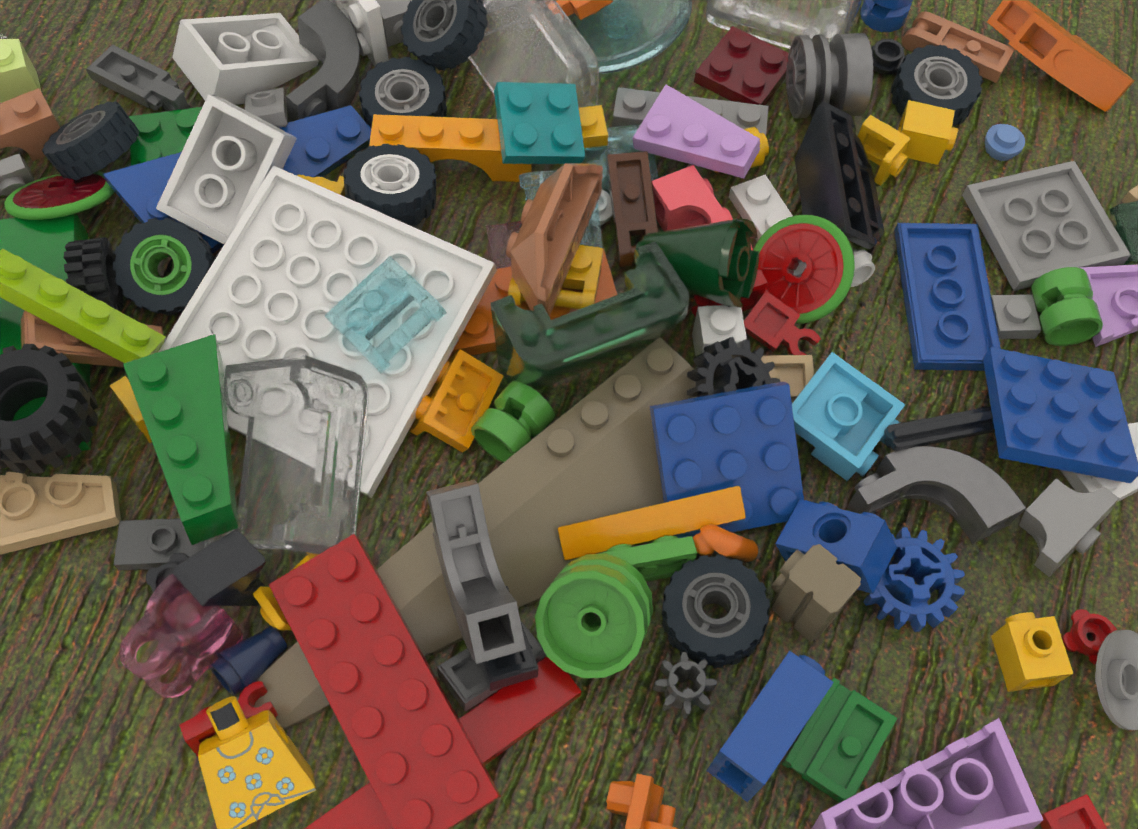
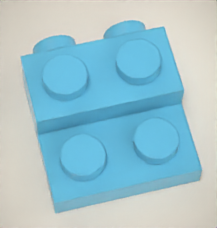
M831 352L792 403L795 433L815 447L811 453L812 456L848 481L855 472L864 476L879 456L873 451L874 447L879 441L885 444L886 436L884 430L889 425L900 423L895 418L905 404Z

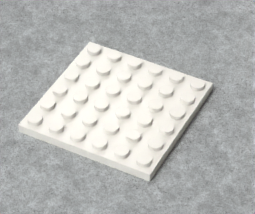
M273 165L158 352L215 334L223 361L228 428L372 498L416 418V410L424 396L429 395L442 368L446 364L496 273V265L494 262Z

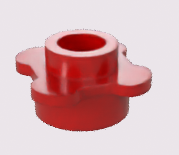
M1079 609L1072 613L1071 620L1073 624L1070 631L1063 635L1062 640L1068 651H1078L1089 657L1091 663L1096 665L1099 649L1103 641L1110 633L1116 631L1117 628L1106 617L1099 614H1090L1087 610ZM1090 633L1094 637V641L1088 640L1086 634Z

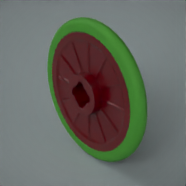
M94 172L92 175L82 177L79 180L63 178L60 174H56L21 186L6 198L4 205L6 211L17 218L27 220L52 219L93 208L106 201L115 191L105 181L104 173Z

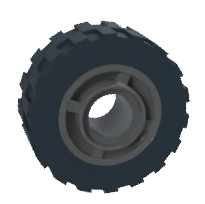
M410 0L407 6L408 9L402 19L403 27H401V34L404 38L402 39L404 45L408 47L407 50L424 61L428 66L431 65L438 70L444 71L447 68H456L458 64H463L472 53H475L478 49L477 46L484 38V30L487 28L488 21L486 20L487 10L483 6V1Z
M716 555V557L700 556L696 561H688L683 564L682 569L678 572L675 571L671 576L669 586L666 585L662 606V624L664 632L667 631L669 635L668 641L672 647H676L680 651V655H682V652H686L688 658L697 664L700 661L706 660L707 665L714 666L713 668H723V665L727 664L732 666L738 664L743 657H749L755 651L757 644H760L764 636L770 609L769 598H766L765 594L767 589L764 583H760L757 573L751 568L748 569L743 566V562L737 559H727L723 555ZM708 604H718L726 610L727 615L720 619H714L707 616L702 608Z

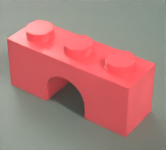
M694 165L651 181L656 220L663 231L733 220L729 210L721 207L715 198L713 188L708 179L702 178Z

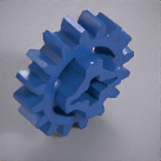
M903 527L896 535V538L892 535L897 546L894 553L895 559L886 568L874 593H870L863 602L865 605L877 603L880 606L876 617L879 620L884 619L888 614L893 616L895 629L899 630L906 621H910L914 632H920L926 626V621L932 628H935L944 621V616L949 618L957 610L958 606L955 602L964 595L965 590L955 584L965 576V573L951 567V564L958 558L956 553L944 555L940 551L945 541L939 539L932 545L927 542V531L921 530L916 538H911L908 528ZM934 590H939L937 600L928 605L927 601L931 597L930 594Z

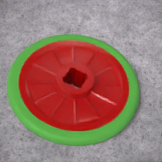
M796 215L783 219L771 226L760 237L753 251H759L757 270H761L768 282L765 291L801 315L795 324L810 323L827 316L841 304L851 287L855 270L852 247L841 229L824 218L813 215ZM802 261L806 263L807 268L804 269L801 277L794 275V271L799 266V262Z

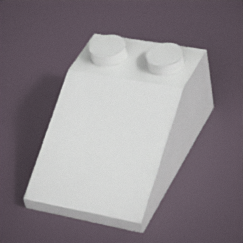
M281 13L180 20L172 57L204 100H206L209 94L225 99L234 105L245 104L246 94L274 89L317 67L319 62L314 54L299 43V35Z
M208 94L156 209L225 244L272 166L283 169L297 138L225 99Z

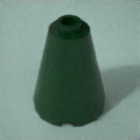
M733 219L648 233L636 245L634 252L635 264L639 267L641 274L728 307L741 308L743 304L739 300L741 297H750L757 276L759 251H751L750 238H758L757 230L750 220Z

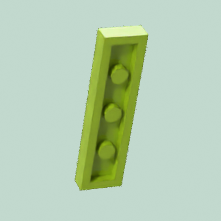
M5 249L0 250V297L123 363L158 353L162 347L166 336L110 307L103 301L97 300L71 286L64 280L32 265L23 258Z

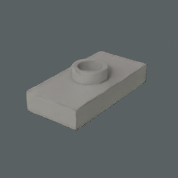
M284 87L246 94L245 110L277 128L288 125L287 101Z

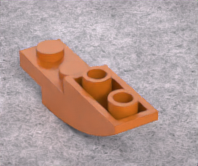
M1003 0L987 21L990 26L1010 41L1008 44L1020 54L1104 112H1108L1135 81L1079 36L1070 34L1028 0Z

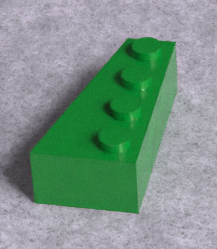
M213 334L124 363L123 366L191 546L237 529L238 517L231 463V443L228 431L227 401L223 378L224 369L216 335Z

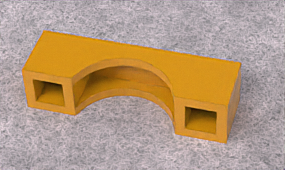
M373 114L369 147L373 145L381 146L382 144L405 145L407 148L419 150V153L422 155L425 154L429 158V162L454 159L474 164L484 170L492 181H532V164L502 163L497 119Z

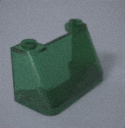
M656 241L635 249L636 269L625 272V285L629 291L553 320L550 319L542 303L533 306L534 311H530L516 306L512 295L491 302L498 365L506 382L509 384L512 381H518L532 387L534 390H539L646 348L659 337L663 338L687 315L689 293Z

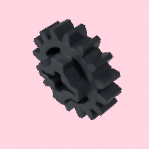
M729 337L704 347V353L693 358L698 368L687 372V377L695 381V387L687 390V395L702 397L780 382V379L770 377L769 372L774 368L775 364L773 362L765 364L762 362L761 358L764 353L762 348L751 352L750 340L745 339L736 343L734 337Z

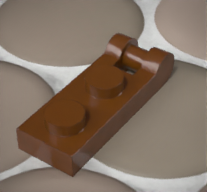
M648 151L608 154L606 159L619 268L631 267L632 262H635L634 252L636 246H631L630 236H645L648 233L658 232Z

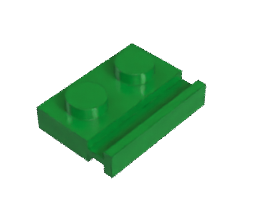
M833 677L831 681L834 683L799 733L782 765L792 768L802 775L801 778L841 803L854 796L858 791L897 717L855 690L850 691L839 684L840 681Z

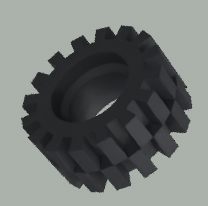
M106 237L68 242L65 245L66 251L64 252V259L67 264H64V272L68 275L66 283L122 312L121 308H123L124 303L121 297H124L122 293L124 291L120 286H117L115 281L116 272L113 270V262H115L116 254L112 250L111 242Z

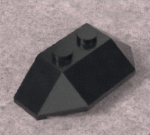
M823 101L818 105L795 157L802 215L824 218L841 229L849 242L871 249L885 233L873 169L861 140L853 131V128L856 126L852 116Z

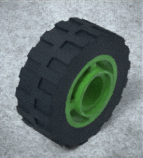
M157 218L147 219L148 222L143 224L139 222L133 226L134 229L122 236V242L119 246H116L113 270L116 272L115 281L117 286L122 288L124 291L122 293L127 299L135 302L134 304L140 308L165 315L182 313L216 259L211 253L212 248L202 238L203 236L182 222L179 223L168 218H164V220H158ZM172 257L174 261L173 271L167 277L161 278L158 274L159 263L164 258Z

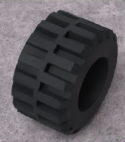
M24 344L21 350H17L13 345L3 348V354L0 355V467L4 469L9 467L13 472L24 474L26 469L29 468L35 474L45 472V466L49 464L57 468L65 464L63 458L69 454L73 458L81 452V449L78 447L82 441L89 443L93 436L89 427L96 426L98 422V415L94 411L98 408L97 400L92 394L93 391L71 361L64 354H57L54 348L44 345L39 350L35 344ZM46 397L42 406L32 415L21 420L12 421L17 411L23 405L34 399Z

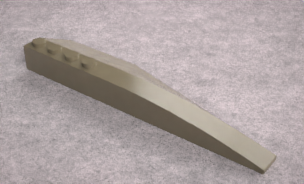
M661 337L656 339L478 483L493 554L505 586H508L510 594L517 601L518 609L524 605L528 607L540 601L543 593L569 562L577 559L564 560L558 527L664 503L650 406L697 397L687 395V390L695 387V381L687 377V372L694 370L693 367ZM433 521L377 569L424 657L431 653L435 655L464 640L442 574L433 533H435ZM298 641L257 680L264 683L268 692L256 701L254 707H260L271 701L278 713L276 720L284 731L323 712L324 708L330 705Z

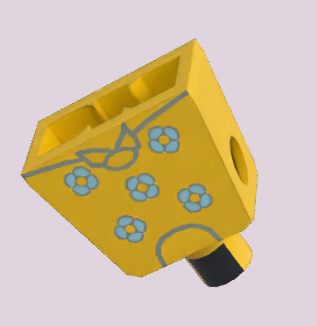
M235 696L223 699L206 710L216 734L200 743L198 759L217 829H241L316 791L314 773L310 765L269 710L262 711L246 719Z

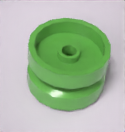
M607 553L586 554L569 562L541 596L535 615L537 638L546 656L563 671L581 678H606L624 670L638 655L653 615L652 592L643 575L626 560Z

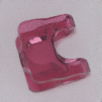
M171 574L155 589L149 598L144 616L121 642L119 651L120 661L134 675L144 679L146 684L161 697L175 698L187 692L207 669H210V664L218 659L217 653L241 642L243 632L223 608L218 605L203 607L183 584ZM148 641H157L158 645L145 663L137 662L136 653L140 646ZM179 661L181 663L179 677L172 683H161L160 677Z

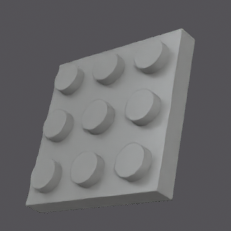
M1075 161L967 185L962 194L1013 291L1031 287L1037 278L1055 269L1064 267L1118 266L1124 264L1131 255Z

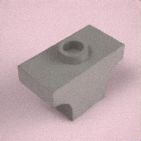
M1055 479L1025 510L1019 524L1020 527L1033 536L1038 544L1039 556L1034 565L1050 577L1075 550L1083 555L1100 537L1101 533L1095 528L1109 515L1119 497L1104 486L1090 493L1076 492L1058 479Z

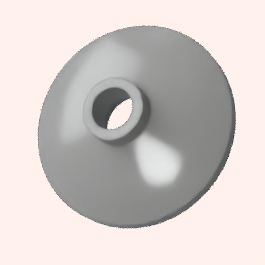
M1116 630L1105 638L1099 649L1095 682L1105 713L1116 726L1125 730H1138V633L1131 630Z

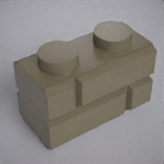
M820 544L813 545L805 555L797 549L779 571L781 574L771 586L777 592L771 603V609L787 623L793 621V628L809 642L816 641L861 585V577L845 564L837 565V558Z

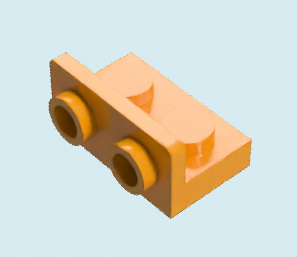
M459 349L448 358L429 395L424 396L416 410L415 421L409 432L418 436L423 431H426L463 453L469 449L474 439L471 427L489 408L504 375Z

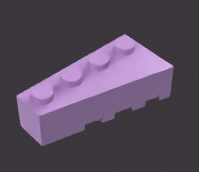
M998 718L985 725L976 733L966 738L962 737L923 761H917L886 781L878 782L822 812L811 829H1034L1043 821V817L1002 723Z

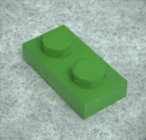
M670 535L660 537L651 544L634 547L630 544L616 545L600 554L607 553L626 560L643 575L647 582L671 577L675 571L678 572L682 569L683 564L688 561H695L697 550L692 536L678 538Z

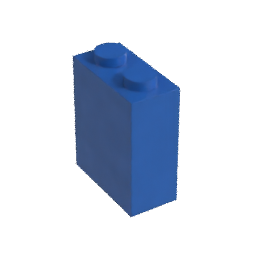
M789 651L706 771L746 802H749L766 784L834 683L825 676V670L810 657L805 655H799L798 657Z

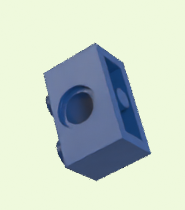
M803 499L799 500L775 543L785 562L797 549L805 555L813 545L820 544L837 558V565L843 563L861 577V585L858 590L871 594L876 590L897 549L886 521L879 516L869 512L859 514L843 510L829 502L815 503Z

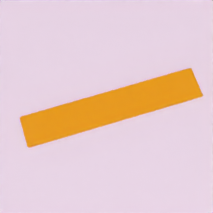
M734 486L558 527V533L564 560H570L586 554L604 552L620 544L634 545L656 540L664 536H673L699 530L705 525H720L746 518L741 488L740 486Z

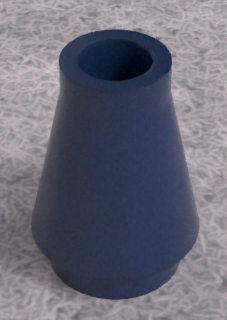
M268 626L262 632L217 653L218 659L210 664V669L224 689L230 695L235 696L249 684L256 682L288 646L274 627Z

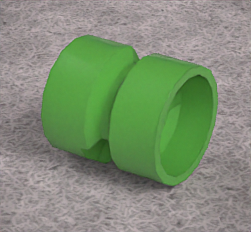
M1077 267L1055 269L1043 274L1031 285L1036 309L1041 314L1040 324L1044 338L1049 344L1055 346L1078 344L1091 339L1102 330L1103 322L1097 303L1092 299L1093 290L1088 274L1084 269Z
M512 381L495 399L494 405L496 409H487L471 427V433L488 454L504 463L530 442L531 438H535L545 430L554 420L555 414L548 401L539 392L522 382Z

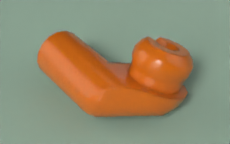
M713 524L701 527V532L693 536L697 553L701 556L708 555L710 557L716 551L733 559L751 562L758 555V546L755 541Z

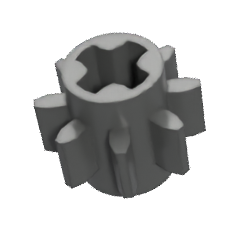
M682 652L679 662L674 666L666 660L662 662L660 670L667 679L656 680L653 690L664 692L666 698L662 707L664 711L673 706L681 709L683 719H687L691 707L695 704L700 709L707 710L710 701L702 692L714 690L717 680L712 678L706 679L704 672L707 665L706 660L700 661L697 664L693 661H688L687 653ZM688 678L694 683L692 689L687 688L683 692L676 689L678 681L682 683Z

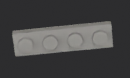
M618 87L612 127L638 130L660 92ZM687 96L742 129L756 127L760 133H764L766 136L769 106Z

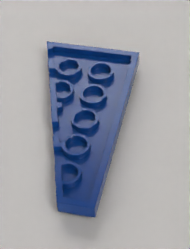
M351 105L288 122L286 127H280L279 129L297 139L283 170L296 176L299 174L310 177H324L355 156L357 152L369 146L371 128ZM182 152L103 174L105 181L142 224L148 222L147 219L153 218L158 220L168 218L180 223V221L157 210L156 207ZM195 230L209 243L212 248V254L224 246V244Z

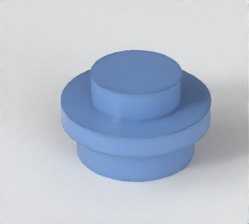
M994 125L985 136L986 152L992 158L999 161L1012 159L1020 154L1025 146L1024 135L1012 125Z

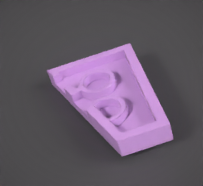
M665 85L633 136V145L636 150L648 151V153L745 178L760 151V138L672 87Z
M1138 264L1080 267L1088 274L1093 290L1092 299L1097 303L1103 322L1102 330L1092 337L1095 347L1138 331Z

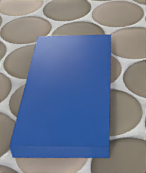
M897 223L894 235L914 370L985 371L983 357L990 347L1001 349L978 225Z

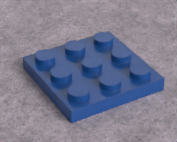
M989 348L983 357L999 458L1130 484L1137 478L1138 461L1114 372L1027 355L1016 351Z
M782 381L650 406L664 503L740 486L746 518L716 525L730 532H737L786 522L789 520L799 500H804L790 386L788 383ZM699 529L673 536L678 538L693 537L701 531Z

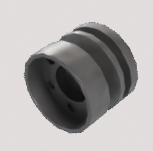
M835 34L830 46L825 35H814L812 40L809 35L795 36L790 46L786 70L788 103L792 116L798 119L807 118L811 114L813 117L818 105L823 101L851 116H862L868 107L873 85L872 49L866 34Z

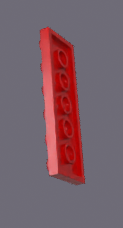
M355 534L268 584L393 829H451L501 797L368 553Z

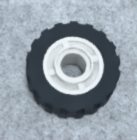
M400 144L373 145L367 147L362 152H357L355 157L349 159L346 163L347 168L344 169L346 198L410 226L421 223V220L424 218L427 219L431 215V210L435 208V167L433 163L429 162V158L425 154L419 153V150L407 148L405 145Z

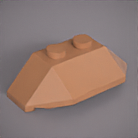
M565 163L540 184L534 200L528 199L526 201L521 216L522 227L519 233L513 232L509 238L506 256L511 258L512 277L536 321L540 324L546 325L601 195L603 166Z

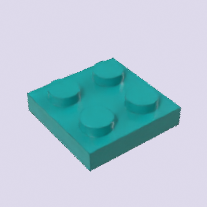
M496 83L494 95L503 164H582L585 158L575 84Z

